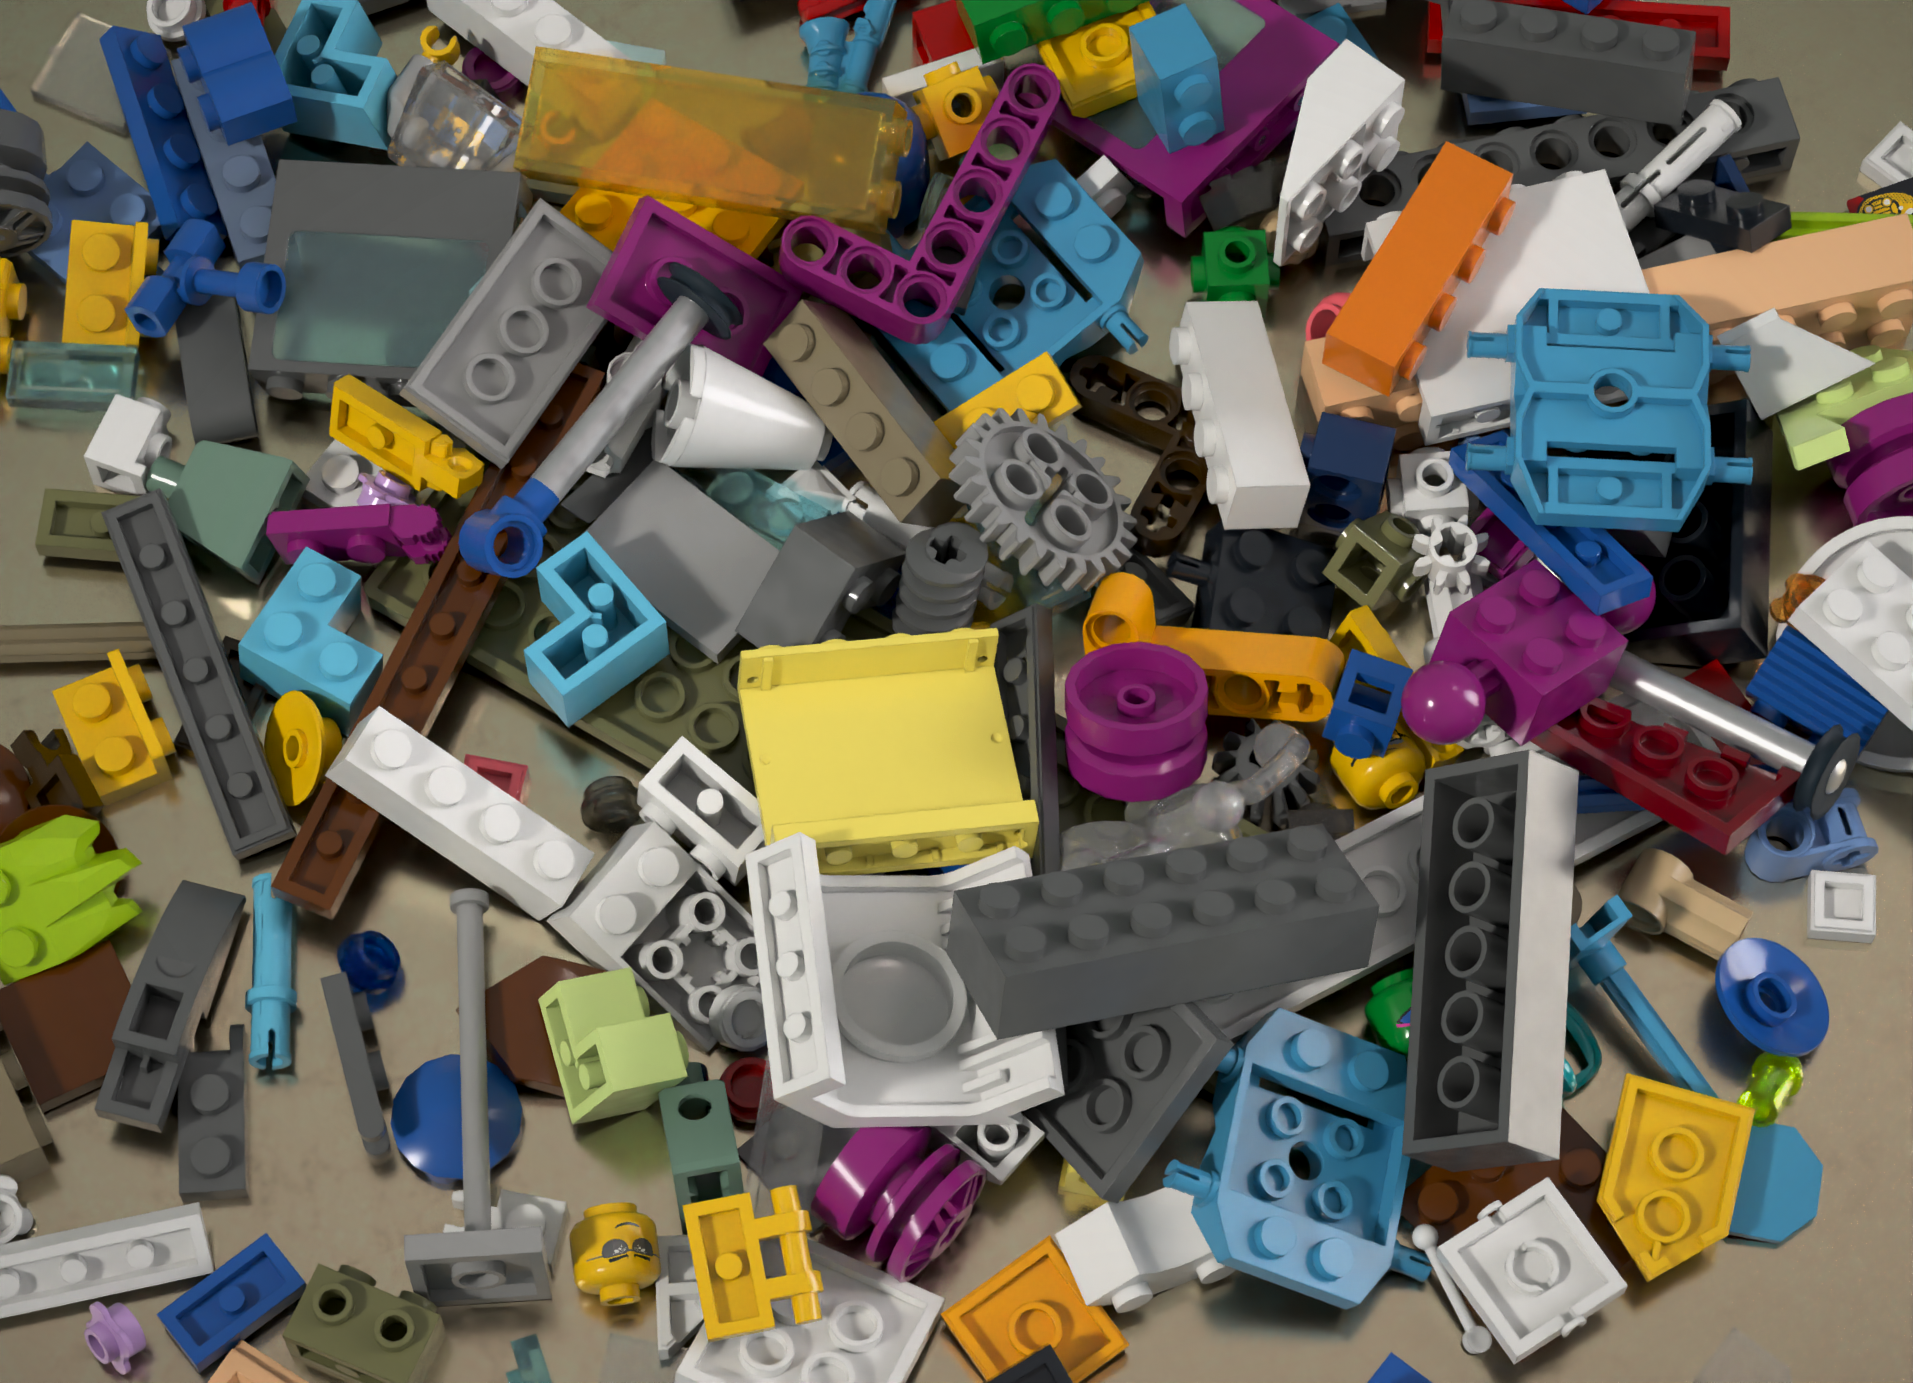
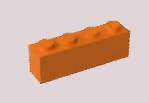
M1446 141L1328 329L1322 364L1387 397H1390L1401 377L1410 381L1417 373L1425 357L1427 346L1422 343L1431 328L1441 332L1447 324L1457 302V298L1452 296L1460 281L1462 280L1470 284L1477 275L1487 252L1482 246L1490 232L1500 236L1513 214L1516 202L1508 199L1513 173Z

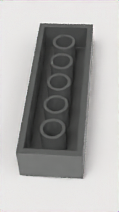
M1532 750L1425 769L1402 1155L1451 1172L1559 1160L1579 771Z
M1323 823L955 890L946 953L995 1037L999 1040L1366 968L1369 964L1380 905Z

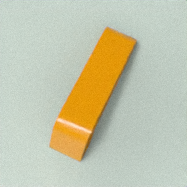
M1125 572L1111 573L1102 579L1083 623L1082 632L1085 655L1111 644L1146 642L1165 645L1190 656L1205 673L1208 685L1209 715L1299 722L1319 721L1330 713L1346 664L1344 654L1337 645L1327 639L1318 637L1157 626L1154 600L1150 587L1144 580Z

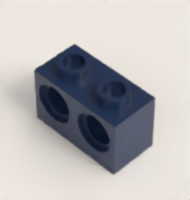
M1322 412L1316 435L1304 432L1300 446L1310 482V489L1299 523L1342 533L1355 519L1361 518L1366 520L1379 514L1386 487L1396 429Z

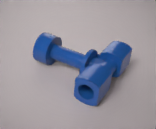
M191 218L184 221L164 250V254L170 264L162 276L152 275L146 277L124 310L136 331L150 337H164L167 335L187 303L200 306L205 304L212 295L235 297L238 305L246 312L273 314L280 308L285 297L286 281L284 273L275 264L259 262L246 263L239 273L215 270L213 265L226 245L214 224L202 219Z

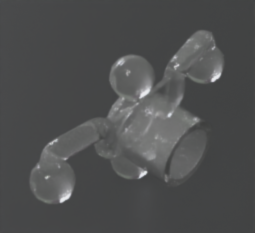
M1276 722L1267 725L1255 738L1253 750L1261 768L1254 775L1247 779L1235 780L1229 783L1215 780L1207 784H1196L1161 800L1127 801L1124 818L1130 831L1142 838L1138 846L1106 858L1102 853L1094 849L1081 848L1071 852L1063 860L1060 871L1244 837L1238 823L1243 818L1245 806L1256 804L1267 798L1307 759L1311 749L1309 740L1306 736L1300 734L1295 727L1285 723Z

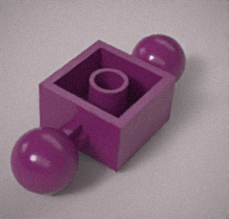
M1534 559L1449 612L1430 662L1417 669L1409 677L1403 688L1401 708L1406 724L1414 734L1427 742L1449 745L1458 743L1473 734L1482 722L1484 714H1486L1520 746H1523L1554 724H1557L1591 700L1606 692L1628 643L1623 634L1638 629L1645 623L1653 611L1656 600L1654 580L1652 581L1649 597L1597 616L1563 582L1538 560ZM1639 562L1648 571V569L1641 562Z

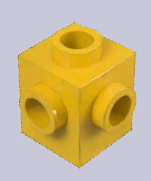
M956 61L923 75L928 87L912 93L917 105L910 108L920 118L927 140H932L940 161L970 149L999 94V90L990 75L982 77L978 66L961 72ZM953 99L961 106L960 117L952 110L951 103Z

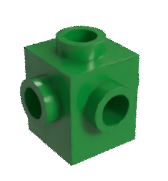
M1229 226L1221 228L1216 232H1204L1201 256H1191L1190 261L1192 293H1202L1203 302L1258 301L1262 318L1265 319L1269 290H1279L1280 267L1273 262L1274 253H1267L1265 230H1248L1240 226Z

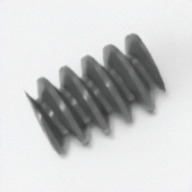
M949 522L938 525L936 528L921 531L910 539L905 551V561L901 569L902 575L898 583V592L894 601L895 607L891 615L892 628L896 634L922 635L944 633L958 628H971L973 614L977 606V598L981 590V582L985 573V565L988 560L987 543L979 539L981 536L980 532L967 523Z

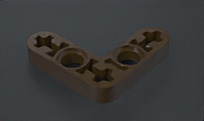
M1087 355L1080 358L1072 366L1068 380L1069 386L1082 406L1077 412L1164 450L1132 507L1130 515L1137 519V524L1129 532L1137 538L1133 548L1142 555L1152 558L1167 557L1173 551H1177L1182 545L1208 498L1206 486L1208 468L1205 457H1198L1195 451V419L1192 410H1185L1183 406L1182 388L1110 357ZM1096 380L1106 384L1105 386H1100L1096 392L1086 389V386L1091 387ZM1123 391H1127L1125 405L1117 404V400L1121 401ZM1144 401H1155L1165 406L1169 414L1160 420H1149L1139 415L1135 407ZM1179 415L1187 417L1186 421L1183 420L1181 430L1176 429ZM1175 470H1185L1194 474L1200 484L1191 490H1180L1170 485L1166 480V476ZM1162 505L1170 509L1167 526H1162L1158 532L1147 529V525L1152 526L1161 513Z

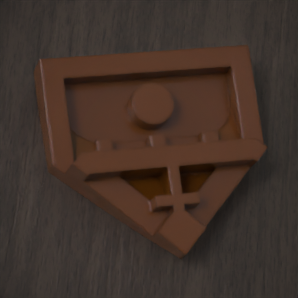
M543 955L485 990L486 1049L494 1064L499 1067L504 1075L510 1078L511 1082L564 1097L538 999L558 981L607 971Z

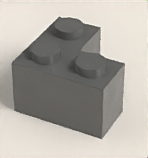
M850 511L796 524L735 631L758 648L767 645L788 647L821 644L832 639L845 640V635L841 631L851 614H856L861 610L877 605L882 606L894 595L901 578L898 570L905 560V551Z

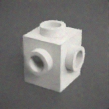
M1423 447L1414 450L1410 454L1399 455L1396 478L1386 479L1388 511L1391 514H1397L1408 519L1418 528L1420 534L1428 537L1432 535L1431 523L1433 516H1440L1444 523L1458 522L1463 514L1468 516V511L1478 510V497L1454 475L1453 469L1449 465L1450 451H1445L1439 447Z

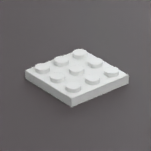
M807 1238L813 1270L820 1271L824 1291L818 1294L822 1320L796 1325L791 1299L771 1302L776 1328L774 1330L708 1343L705 1323H703L676 1371L674 1383H906L943 1312L945 1298L909 1282L900 1283L884 1271ZM779 1239L759 1242L766 1279L785 1276L786 1272Z

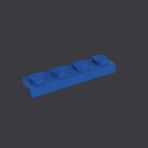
M113 25L99 41L165 241H171L184 221L191 218L202 219L214 224L223 240L227 236V232L161 35Z
M1502 430L1468 443L1505 446L1509 436ZM1467 443L1451 448L1449 465L1453 469L1454 475L1597 616L1650 596L1653 576L1604 528L1536 525L1510 482V475H1505L1504 471H1466Z

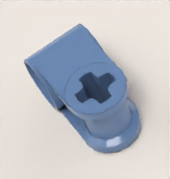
M1844 788L1830 810L1823 817L1814 821L1810 816L1809 807H1806L1803 811L1796 812L1793 808V802L1787 803L1751 834L1745 848V860L1751 872L1768 882H1784L1789 879L1809 875L1811 870L1841 871L1856 867L1872 859L1878 853L1879 848L1876 840L1867 837L1857 810L1861 802L1858 791L1854 788ZM1777 836L1783 838L1790 844L1793 850L1782 851L1776 849L1770 844L1767 837Z

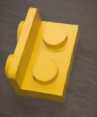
M81 220L71 221L61 345L136 352L140 337L151 338L136 331L124 310L143 283L144 275L152 276L156 275L159 239L147 238L148 222L136 221L135 225L132 226Z
M119 648L107 653L111 664L110 668L52 691L80 760L104 807L173 779L165 756L176 752L162 716L150 721L142 704L153 699V696L139 663L127 668Z

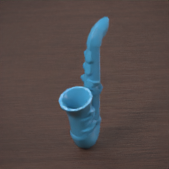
M868 0L863 8L865 17L857 18L854 26L855 37L850 42L846 41L849 34V23L841 18L820 17L806 21L799 27V37L805 42L809 54L808 80L805 94L807 95L809 108L819 119L829 106L844 96L864 91L868 92L867 84L877 52L882 48L897 0Z

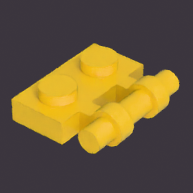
M797 1185L782 1186L770 1190L774 1215L756 1219L754 1218L750 1192L682 1205L708 1343L776 1329L771 1302L791 1299L796 1325L822 1320L818 1294L823 1292L824 1288L820 1271L813 1270L806 1236L807 1233L812 1231L809 1211L801 1210ZM779 1239L786 1275L766 1279L759 1242Z

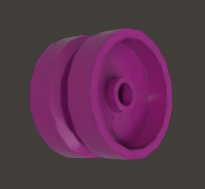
M1913 392L1880 402L1859 412L1841 424V426L1845 427L1850 451L1825 460L1838 487L1847 489L1843 502L1854 527L1881 518L1913 516Z
M1146 642L1118 643L1089 652L1071 667L1065 681V712L1068 722L1065 728V756L1070 774L1082 787L1105 798L1141 802L1161 800L1182 792L1201 777L1207 761L1208 733L1205 720L1208 715V685L1203 669L1190 656L1165 645Z

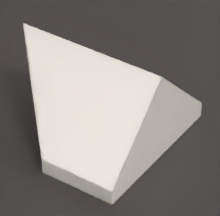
M1775 308L1717 336L1721 345H1750L1751 363L1749 372H1735L1761 420L1876 364L1781 319Z

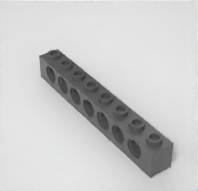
M1775 77L1761 81L1753 78L1742 79L1732 83L1727 88L1703 93L1690 90L1681 127L1602 114L1587 117L1575 114L1562 117L1549 125L1530 129L1511 127L1491 137L1472 141L1453 139L1448 142L1513 173L1512 184H1522L1525 187L1553 181L1561 174L1570 171H1582L1585 174L1605 169L1614 195H1616L1621 190L1620 182L1629 173L1638 174L1668 146L1657 139L1672 141L1704 112L1714 99L1722 100L1735 111L1742 122V128L1730 136L1681 184L1691 180H1711L1717 158L1727 154L1732 156L1743 179L1789 170L1792 167L1801 138L1780 79ZM1445 142L1437 148L1414 153L1398 151L1394 159L1383 171L1377 172L1373 170L1361 182L1362 186L1357 197L1345 211L1340 213L1334 210L1323 222V228L1318 236V246L1325 267L1363 259L1361 250L1366 223L1376 221L1379 216L1388 212L1403 211ZM1610 151L1617 154L1619 157L1610 158L1600 154L1599 152ZM1552 163L1559 166L1561 169L1550 170L1544 168L1540 164ZM1678 187L1674 189L1670 194L1676 192ZM1374 199L1386 205L1373 207L1363 201Z

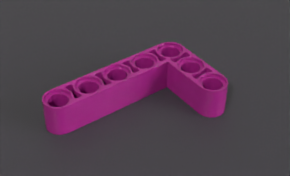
M1031 63L1015 68L1008 76L910 261L823 218L813 215L800 216L788 224L784 229L781 239L779 265L785 280L794 287L905 342L917 345L927 344L935 340L945 328L1053 123L1061 93L1060 83L1054 72L1046 66ZM1021 93H1033L1039 96L1045 105L1035 109L1026 108L1018 103L1015 97ZM994 144H1006L1012 147L1018 156L1012 160H1000L991 155L988 148ZM968 195L981 196L988 201L991 208L984 212L969 211L962 205L960 200ZM809 243L820 248L824 255L816 261L807 262L795 256L792 250L800 244ZM939 247H951L960 252L963 260L957 264L947 265L938 261L932 252ZM857 271H866L875 275L880 284L872 289L864 290L854 286L848 277ZM920 298L931 303L936 312L928 317H917L909 313L904 304L912 299Z

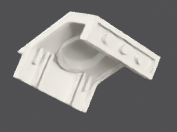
M801 832L745 855L772 1089L775 1101L831 1128L1023 1124L1022 1111L1065 1095L1055 1029L997 1040L946 953L954 891L987 885L989 883L1031 877V863L1027 852L1012 846L952 872L930 876L819 874L816 842Z

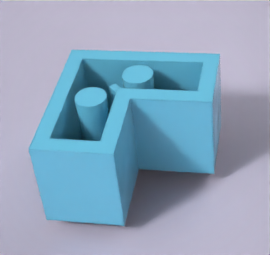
M301 0L275 53L291 93L298 122L281 128L284 132L389 150L393 140L387 132V92L398 76L387 58L376 57L383 42L358 0Z
M588 531L536 567L541 601L560 621V624L523 650L529 683L568 728L670 654L665 619Z
M306 546L238 644L241 679L252 685L257 683L263 686L269 694L278 699L285 693L293 690L304 693L314 701L321 717L333 719L338 725L340 732L346 736H349L383 671V654L345 634L361 611V575Z

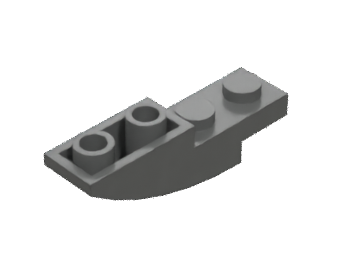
M182 880L147 946L111 1038L115 1050L94 1108L98 1117L162 1133L200 1018L207 1019L246 903L245 895Z

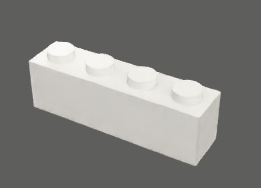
M427 0L428 10L479 48L604 146L645 107L642 67L554 0Z
M1258 301L1186 302L1180 326L1174 327L1171 330L1169 351L1172 363L1181 367L1183 375L1181 389L1183 406L1185 410H1192L1195 419L1194 446L1198 457H1205L1208 468L1206 486L1209 502L1218 505L1224 530L1297 528L1310 489V482Z
M380 706L357 724L325 774L333 782L538 921L563 907L595 854Z

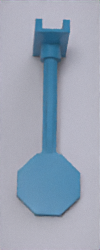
M1615 895L1582 927L1579 928L1576 923L1571 926L1569 971L1580 966L1595 987L1601 985L1674 1086L1719 1098L1624 969L1627 963L1610 939L1633 915L1620 897ZM1753 1119L1729 1235L1778 1244L1817 1216L1823 1164L1795 1127Z

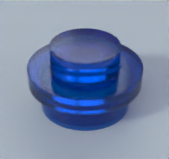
M373 930L355 933L342 941L337 950V960L341 973L346 971L351 986L361 991L365 990V993L381 994L394 983L401 960L395 945L385 935Z

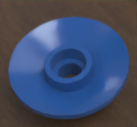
M1763 938L1739 940L1723 952L1718 960L1715 971L1717 994L1729 1020L1746 1039L1760 1049L1781 1057L1803 1056L1821 1044L1829 1027L1827 999L1816 976L1797 955L1786 947Z

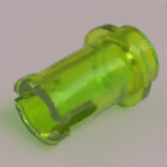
M1765 1052L1759 1055L1752 1066L1753 1078L1737 1100V1104L1752 1107L1755 1104L1757 1106L1754 1113L1753 1126L1768 1127L1774 1124L1786 1099L1796 1095L1802 1087L1804 1074L1802 1065L1797 1057L1777 1056Z

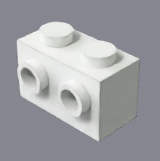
M683 736L679 738L639 782L637 804L642 807L639 815L645 823L655 821L669 836L674 834L692 850L689 855L714 880L717 881L723 876L732 885L736 886L747 874L745 855L765 847L757 798Z

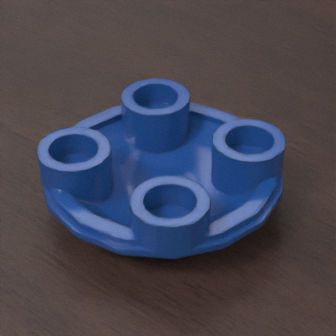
M449 1054L425 1062L405 1078L393 1099L390 1124L398 1149L415 1168L425 1172L430 1180L438 1184H449L457 1179L463 1180L460 1055ZM487 1061L489 1159L491 1170L520 1143L522 1138L521 1121L523 1108L515 1084L511 1082L507 1075L503 1074L497 1065Z

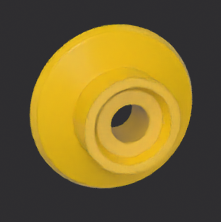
M293 690L280 697L270 714L265 733L264 750L286 806H296L313 794L319 781H326L327 777L325 774L342 749V737L339 727L333 719L321 717L316 704L310 697L300 691Z

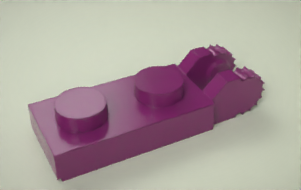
M376 504L271 512V515H268L266 530L267 537L286 565H294L306 546L333 561L354 560L360 563L372 564L382 561L385 556H408L415 564H428L429 561L436 563V561L441 559L452 538L447 527L443 528L442 518L435 507L431 508L430 505L424 506L423 504L419 507L416 504L397 506Z

